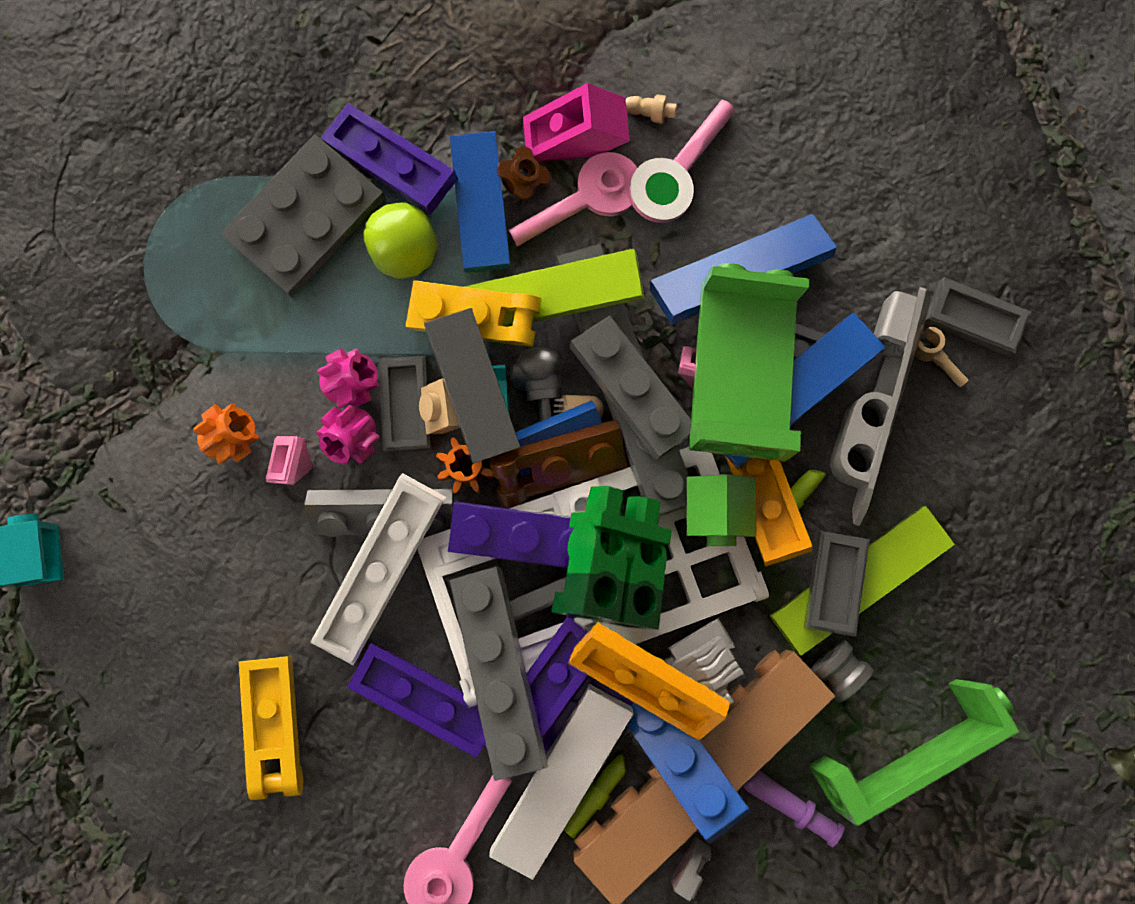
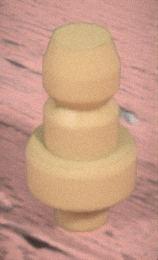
M655 95L654 99H642L638 96H631L626 99L628 113L651 117V121L663 124L665 117L675 118L677 114V104L668 103V96Z

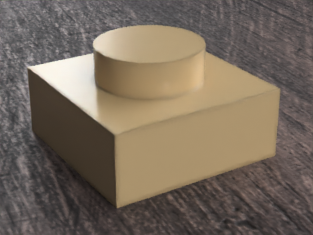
M443 378L422 387L419 411L421 418L425 421L426 435L444 434L460 428Z

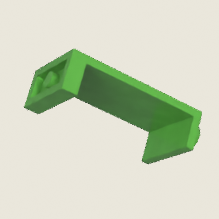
M725 263L718 267H711L701 284L689 450L783 462L800 452L801 432L790 430L797 301L809 288V279L793 277V273L786 270H770L765 273L747 271L744 266L735 263Z
M956 679L948 685L968 717L963 722L857 783L847 767L825 755L808 764L832 809L858 826L1018 733L1019 730L1011 719V716L1014 715V709L1010 701L999 688H993L990 684Z

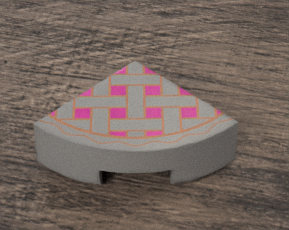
M697 837L692 841L670 879L674 892L688 901L694 899L703 879L698 874L705 862L710 861L711 858L710 846Z

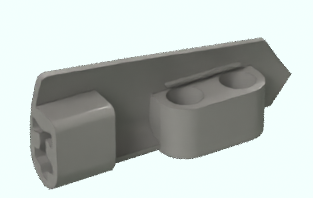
M922 287L919 288L917 297L894 291L883 302L874 335L886 348L880 354L884 356L874 392L864 394L847 408L830 458V468L835 478L846 485L858 489L852 507L853 524L860 526L871 501L931 303L928 289ZM862 407H870L878 414V427L870 426L863 420L861 414ZM849 450H855L862 454L866 462L864 472L856 471L850 466L847 459Z

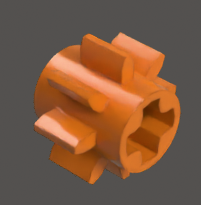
M231 403L223 410L214 404L201 414L203 421L193 428V431L198 434L197 441L201 452L212 459H216L218 464L224 463L229 458L239 462L251 453L249 445L258 439V435L255 434V423L252 417L245 410L237 408L234 403Z
M453 437L451 438L453 449L450 450L448 455L444 453H437L436 455L446 465V470L440 472L437 477L440 481H447L453 478L455 481L453 493L455 495H459L462 492L463 486H471L476 494H480L478 483L482 478L494 479L491 470L485 468L484 464L490 458L474 463L472 465L474 473L470 476L465 477L461 471L454 472V470L460 467L458 460L460 457L467 456L470 461L471 458L467 446L460 445Z

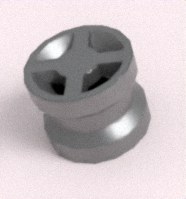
M842 640L830 648L811 668L814 674L830 687V691L835 695L834 699L839 703L857 692L873 673V668L867 662H859L852 654L853 647L846 640Z

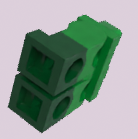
M611 486L591 487L586 512L571 513L569 528H573V531L568 541L570 559L564 592H555L552 612L625 628L659 630L666 569V549L664 545H670L672 530L658 526L661 501L640 496L628 497L624 517L620 516L623 490Z

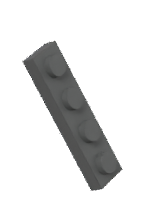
M492 567L451 579L450 584L494 781L548 768L502 568Z

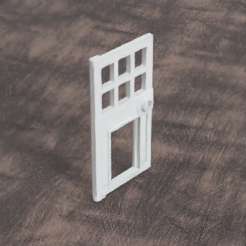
M689 447L679 450L686 469L694 467L698 476L720 475L712 453L691 451ZM631 467L510 509L571 516L573 512H586L591 487L611 486L625 491L638 485ZM687 508L659 517L658 526L672 530L670 545H667L672 559L666 561L665 575L674 571L678 573L688 604L661 613L659 630L625 628L601 622L598 623L617 632L633 644H637L754 600L756 602L769 598V593L761 572H757L744 537H736V546H708L686 554L674 524L676 521L687 518ZM449 529L423 538L418 547V552L461 677L459 682L464 693L463 698L468 708L477 705L462 633L443 577L495 558L447 552L450 537ZM727 553L739 585L702 598L692 573L691 565ZM574 618L575 621L588 631L597 623L593 620ZM563 623L519 638L526 673Z

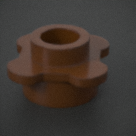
M525 146L518 147L511 159L508 161L502 160L497 166V174L501 178L505 189L522 200L529 199L533 195V190L538 185H546L550 180L549 170L544 166H540L537 160L533 158L532 150ZM520 170H525L527 176L522 175Z

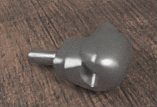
M548 347L526 349L521 352L517 364L510 366V378L513 386L518 390L527 391V401L538 400L540 422L552 417L550 398L560 397L561 359L555 350Z

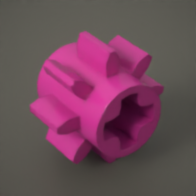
M340 348L327 355L326 360L328 364L318 369L320 374L319 383L323 394L329 400L337 402V407L339 408L350 403L354 407H358L370 401L371 396L368 391L379 386L377 382V368L374 362L367 355L360 353V350L357 348L348 353L343 348Z
M348 405L341 412L337 407H333L320 419L324 426L316 433L320 437L319 445L322 452L330 460L347 465L354 458L358 463L362 464L375 451L372 445L379 439V435L375 433L376 425L373 418L363 409L353 408L352 405Z

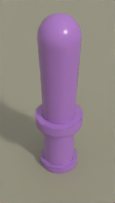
M759 770L743 785L748 793L794 819V826L800 830L805 827L826 840L827 845L830 847H834L841 839L845 829L843 824H836L815 810V803L810 800L806 803L762 771Z

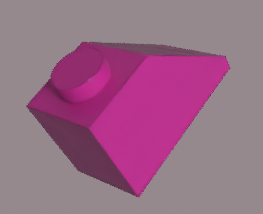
M589 83L523 117L525 147L532 150L533 158L537 162L593 157L630 141L625 97Z

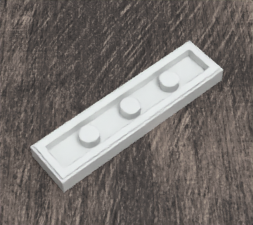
M403 473L400 475L310 643L354 665L443 504L445 496Z
M588 684L546 754L548 768L537 770L491 846L489 857L532 880L534 879L632 717L633 709L631 706Z

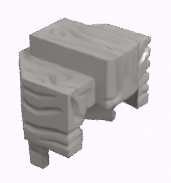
M719 619L713 620L667 648L670 656L664 660L665 663L698 683L705 685L716 694L730 701V704L734 701L728 692L727 686L729 682L744 674L729 650L735 648V645Z

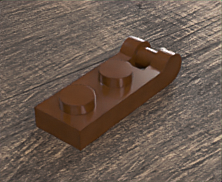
M616 420L523 445L511 451L493 456L489 460L492 475L499 480V485L496 488L499 503L505 507L520 505L530 496L627 468L621 429ZM529 467L530 474L517 476L521 469Z

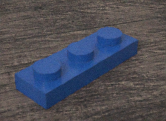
M636 703L630 705L633 709V715L627 723L628 728L709 844L751 813V810L701 741L686 734Z

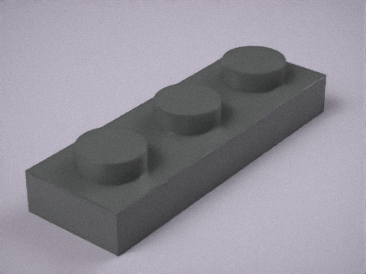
M610 315L571 341L569 348L656 461L690 437L691 419Z
M392 489L307 490L305 509L312 535H326L330 537L368 535ZM432 489L446 498L425 536H431L451 529L454 507L453 489Z

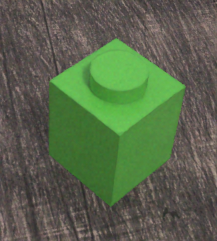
M727 474L687 477V536L707 537V546H736V537H756V478Z

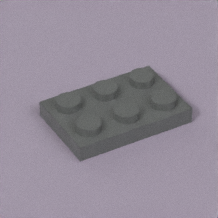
M314 134L220 234L285 293L293 298L386 198L377 186Z

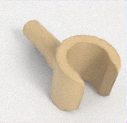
M929 327L925 335L935 345V348H927L919 340L915 357L920 361H933L942 368L959 388L968 382V379L942 350L945 345L944 334L935 327Z

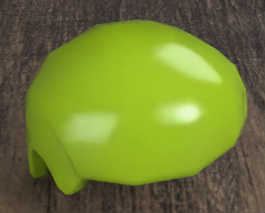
M407 202L386 204L370 216L365 224L366 229L363 232L364 242L372 261L380 272L403 279L418 276L431 266L438 250V241L433 225L423 210Z

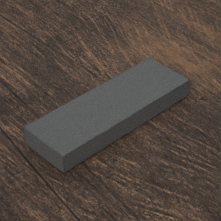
M472 308L425 322L424 326L472 463L519 448L520 445Z

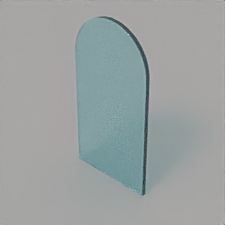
M227 176L203 182L184 192L158 218L149 236L143 260L147 292L162 320L187 341L199 347L222 353L329 355L340 348H343L346 353L357 348L360 350V353L365 355L435 356L427 332L415 331L405 327L413 281L460 287L491 281V270L471 273L464 272L455 184L431 215L423 210L433 225L438 241V250L431 266L414 277L398 279L383 274L376 268L364 242L363 232L366 229L365 224L370 218L369 216L291 298L220 234L274 176ZM367 178L383 192L386 198L371 215L386 204L407 202L421 209L377 179ZM483 341L489 356V341Z

